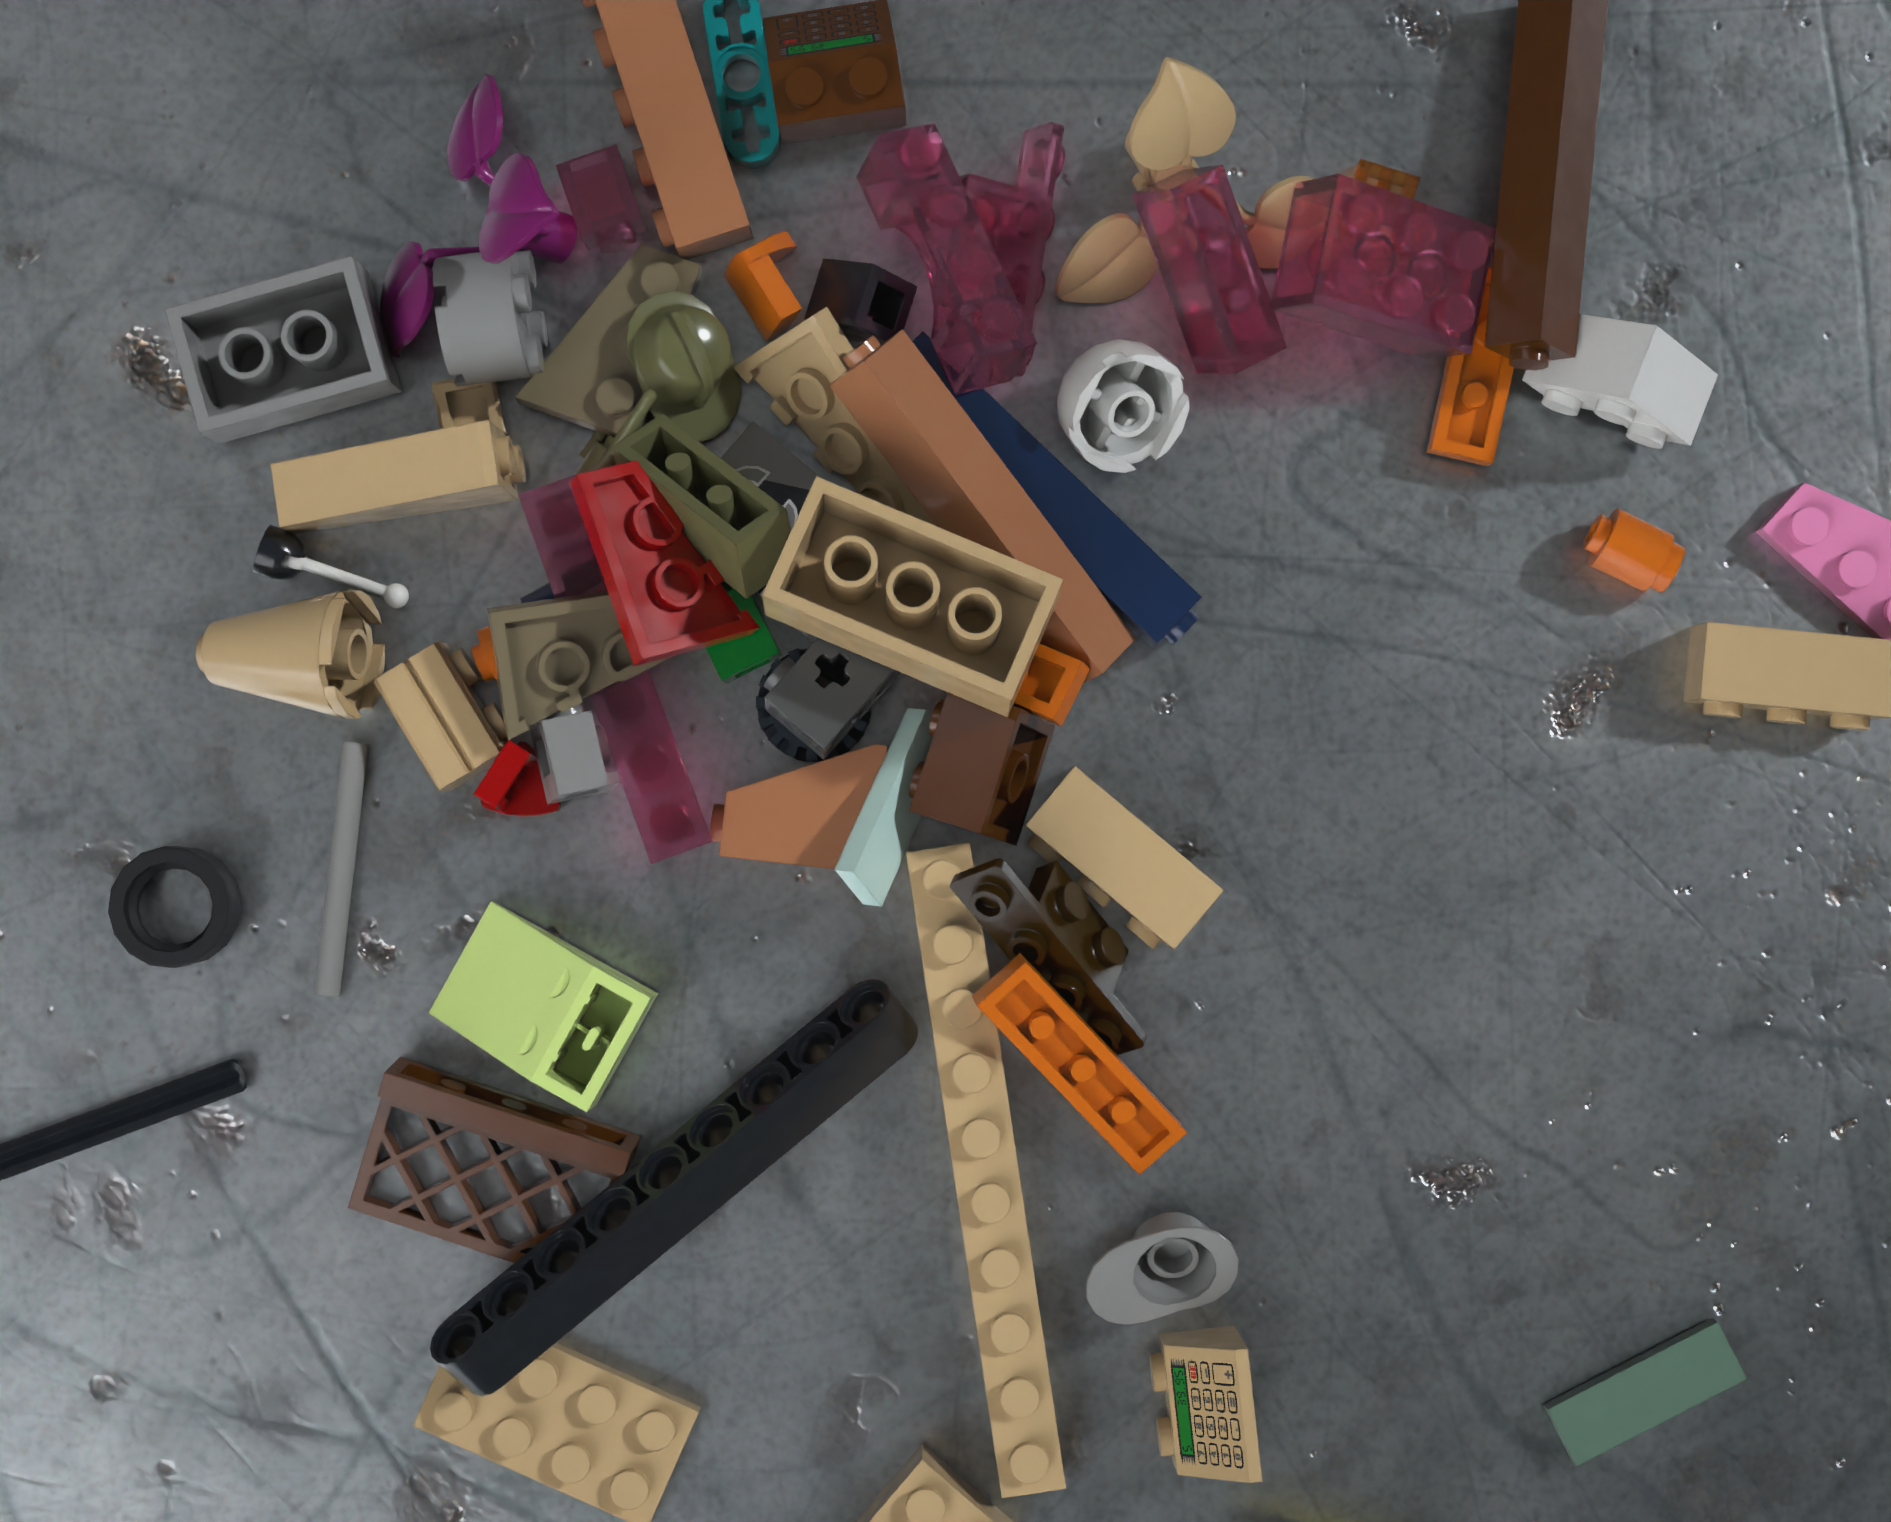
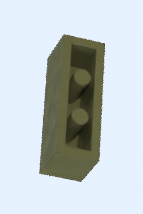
M663 414L612 446L616 465L635 460L638 461L683 522L682 532L705 563L711 560L728 585L746 599L767 585L791 533L786 508Z

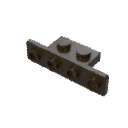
M1001 858L993 859L954 875L950 884L951 890L1011 961L1021 953L1117 1056L1144 1046L1147 1037L1146 1032L1114 995V990L1129 950L1124 945L1119 933L1107 924L1090 903L1081 886L1073 882L1057 861L1036 868L1028 888L1005 860Z

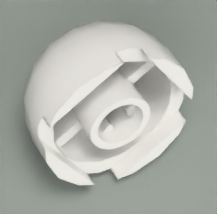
M1117 339L1090 347L1076 357L1063 375L1058 392V419L1072 446L1086 461L1102 471L1127 473L1137 470L1132 464L1141 462L1148 456H1151L1156 461L1168 452L1183 431L1189 412V396L1183 392V382L1181 380L1183 376L1181 372L1166 357L1142 342Z

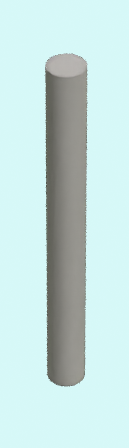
M343 742L314 995L340 997L369 744Z

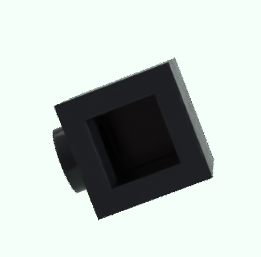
M823 258L804 319L806 320L825 307H828L848 341L863 342L871 335H874L881 344L900 330H904L918 286L873 263Z

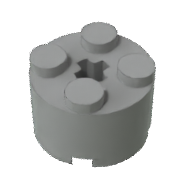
M517 251L498 264L486 262L480 252L437 257L433 265V287L446 285L447 296L442 297V306L435 307L436 322L446 368L450 376L456 375L454 384L456 386L529 378L534 377V373L543 372L544 359L542 349L548 348V334L543 311H532L530 289H536L537 281L531 251Z

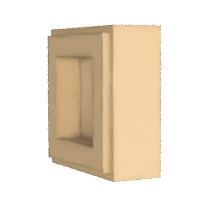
M455 378L431 383L440 429L490 420L506 436L509 435L498 381L456 386L454 384Z

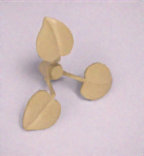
M1165 57L1156 81L1138 109L1125 139L1126 151L1139 170L1132 178V183L1138 192L1139 221L1136 224L1129 215L1115 213L1101 219L1090 227L1075 244L1063 264L1056 281L1055 294L1066 302L1112 303L1126 299L1144 288L1156 273L1162 257V250L1158 241L1154 237L1147 235L1153 225L1149 189L1153 187L1162 191L1175 190L1182 186L1189 176L1197 181L1237 220L1249 225L1239 238L1237 248L1241 256L1248 263L1256 267L1277 269L1290 266L1307 258L1329 238L1336 228L1338 218L1341 215L1331 190L1322 181L1309 176L1288 177L1271 186L1258 200L1255 213L1249 212L1239 205L1199 168L1192 157L1213 154L1225 145L1236 122L1234 104L1225 90L1205 72L1182 61Z

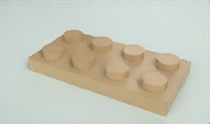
M555 1343L503 1387L485 1396L473 1395L440 1365L413 1426L627 1522H651L701 1407L559 1343Z

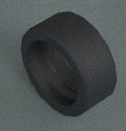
M163 846L142 852L122 868L111 887L108 914L115 937L130 955L151 966L177 968L209 960L228 944L239 924L241 898L235 878L221 860L198 848ZM169 869L187 870L198 876L209 889L213 903L211 919L205 930L192 941L179 945L163 943L151 936L142 925L138 911L140 893L147 881L159 872Z

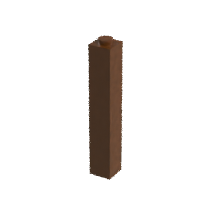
M1518 0L1484 345L1486 348L1508 358L1509 365L1514 368L1541 370L1548 367L1550 360L1575 358L1609 0Z

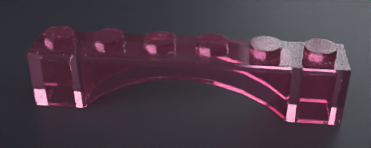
M576 475L518 494L554 598L607 590L570 486L571 480ZM649 669L624 682L619 680L590 695L650 864L713 842Z

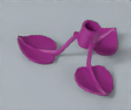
M485 73L481 81L474 87L461 105L453 122L447 146L448 166L455 179L466 182L476 173L480 180L491 186L489 206L486 209V217L479 235V247L431 248L423 254L421 245L411 241L397 253L386 273L380 297V316L391 354L394 357L401 358L399 351L415 338L428 317L434 295L432 267L437 257L480 252L486 262L498 264L517 251L530 250L533 257L562 264L573 250L577 236L576 219L571 214L559 211L548 197L541 183L537 168L529 156L514 153L502 164L496 175L490 169L488 159L498 149L503 128L501 97L492 75Z

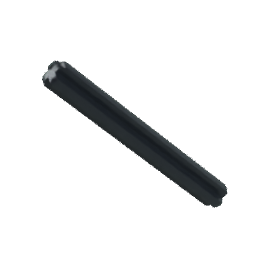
M231 1059L0 1144V1181L243 1092L247 1088L243 1069L237 1060Z

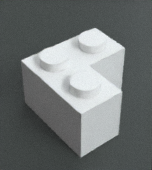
M1579 314L1575 358L1550 360L1548 367L1545 369L1526 370L1522 381L1542 394L1543 399L1541 403L1553 411L1577 416L1580 408L1593 410L1600 418L1625 426L1628 429L1626 432L1628 439L1647 447L1661 449L1665 441L1691 446L1718 374L1657 325Z

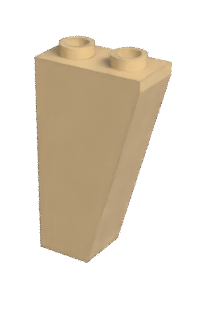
M490 420L472 422L270 464L279 527L293 534L519 501L516 484L526 481L525 465L520 445H512L510 436H506Z

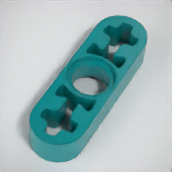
M704 0V23L722 137L729 157L743 168L759 169L765 167L777 157L781 147V136L775 110L759 1L737 0L740 9H750V12L740 15L739 20L744 43L731 44L727 21L723 17L715 18L716 14L725 12V2L728 0ZM752 39L757 40V44L755 45L748 44L747 42L751 41ZM719 44L729 45L722 50H718ZM736 60H750L760 69L758 83L748 91H735L728 87L724 81L727 67ZM766 100V107L754 106L760 103L761 101ZM729 105L741 108L753 106L759 132H769V137L760 139V150L748 152L744 142H735L736 137L744 135V121L741 108H737L729 113Z

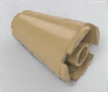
M341 590L214 621L209 624L205 633L197 641L196 661L200 670L205 673L207 679L212 684L344 719H358L363 717L359 710L372 709L379 696V691L373 681L384 673L385 644H373L371 624L382 623L379 611L369 595L361 590Z

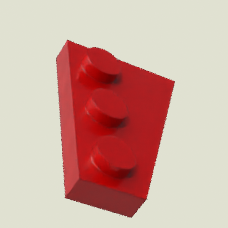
M637 460L580 473L571 480V489L634 667L753 634L760 628L747 609L742 612L720 584L725 579L711 560L705 563L682 532L683 522Z

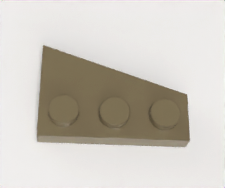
M641 244L544 361V371L534 373V377H531L515 396L517 403L609 436L610 434L615 438L629 414L643 396L636 373L630 362L625 342L628 322L638 305L654 294L677 291L694 296L702 275L701 265ZM648 410V412L646 413V416L640 424V426L638 427V429L645 425L650 410Z
M607 590L487 608L505 734L508 740L530 730L529 726L558 711L563 713L583 703L582 699L619 680L624 682L671 658L668 657L634 667Z

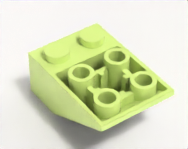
M491 901L431 1007L429 1014L529 1081L588 1112L599 1102L659 993Z

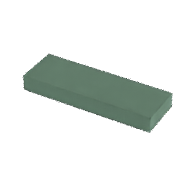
M1711 1318L1543 1404L1571 1461L1576 1466H1579L1747 1380V1377L1719 1322Z

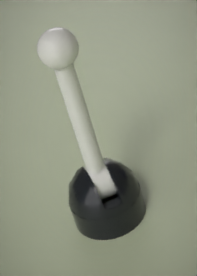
M269 525L259 544L254 560L253 572L262 576L286 580L295 577L301 570H305L382 597L391 608H401L409 600V592L402 584L393 583L386 586L307 558L302 541L296 535L282 528Z

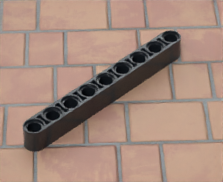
M869 979L851 987L450 1315L437 1328L432 1337L430 1345L432 1358L473 1395H489L503 1387L904 1057L914 1046L918 1037V1027L914 1019L888 985L881 980Z

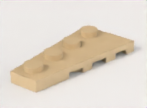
M825 307L733 366L734 370L747 384L755 379L774 399L769 408L786 426L795 422L818 447L813 455L829 473L834 470L837 473L843 474L854 486L855 492L936 526L829 386L849 369L842 358L853 350V347L828 307Z

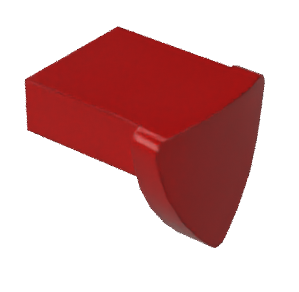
M508 740L473 793V795L481 799V805L484 808L509 816H542L556 813L561 809V802L547 805L535 750L525 741L515 744Z

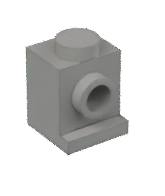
M583 703L563 713L558 711L546 717L547 719L541 720L530 731L547 805L609 792L621 783L618 770L605 771L604 764L610 762V747L607 734L602 725L595 726L592 711H584Z

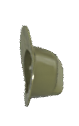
M677 291L654 294L636 308L628 322L625 341L630 362L643 394L649 389L656 392V400L649 410L654 419L661 414L665 415L699 442L713 439L727 429L738 412L742 392L739 374L733 368L736 364L731 352L728 332L709 306L695 296Z

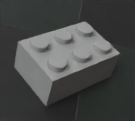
M353 256L165 308L198 431L218 444L402 392L369 273Z

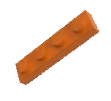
M1021 953L971 996L976 1006L1139 1175L1187 1134L1181 1122Z

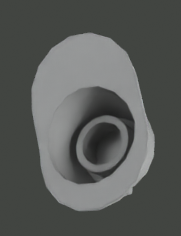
M1163 1212L1148 1218L1137 1228L1131 1240L1109 1249L1094 1263L1086 1279V1298L1094 1313L1108 1322L1123 1325L1148 1322L1218 1300L1231 1289L1236 1280L1239 1259L1230 1241L1217 1231L1208 1229L1206 1224L1201 1223L1194 1216L1182 1212Z

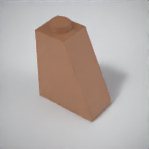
M873 744L727 791L725 805L714 804L710 842L720 843L719 856L835 869L887 754L888 745Z

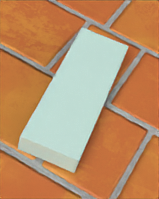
M907 708L835 866V871L864 905L882 907L922 817L920 814L909 811L913 800L909 796V785L916 766L921 761L925 762L933 738L929 734L931 715L925 709Z

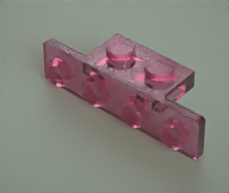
M1054 122L1024 131L1015 186L971 173L958 177L938 302L994 316L985 368L986 378L1002 380L1023 376L1026 366L1030 363L1034 353L1035 337L1032 333L1036 304L1039 302L1045 286V274L1042 270L1046 241L1051 236L1055 224V212L1052 208L1056 179L1059 177L1065 161V150L1062 146L1064 126Z

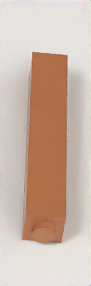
M903 329L881 344L874 335H871L842 358L849 369L829 386L937 527L1064 579L1058 602L1040 644L1083 661L1090 668L1083 683L1102 675L1136 639L905 331Z

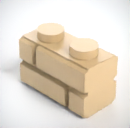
M440 641L431 644L408 658L407 661L378 676L373 683L437 789L449 792L472 779L480 772L490 768L507 743L505 740L507 736L505 734L503 713L495 702L485 706L473 687V684L480 681L481 677L462 647L452 652L448 644Z

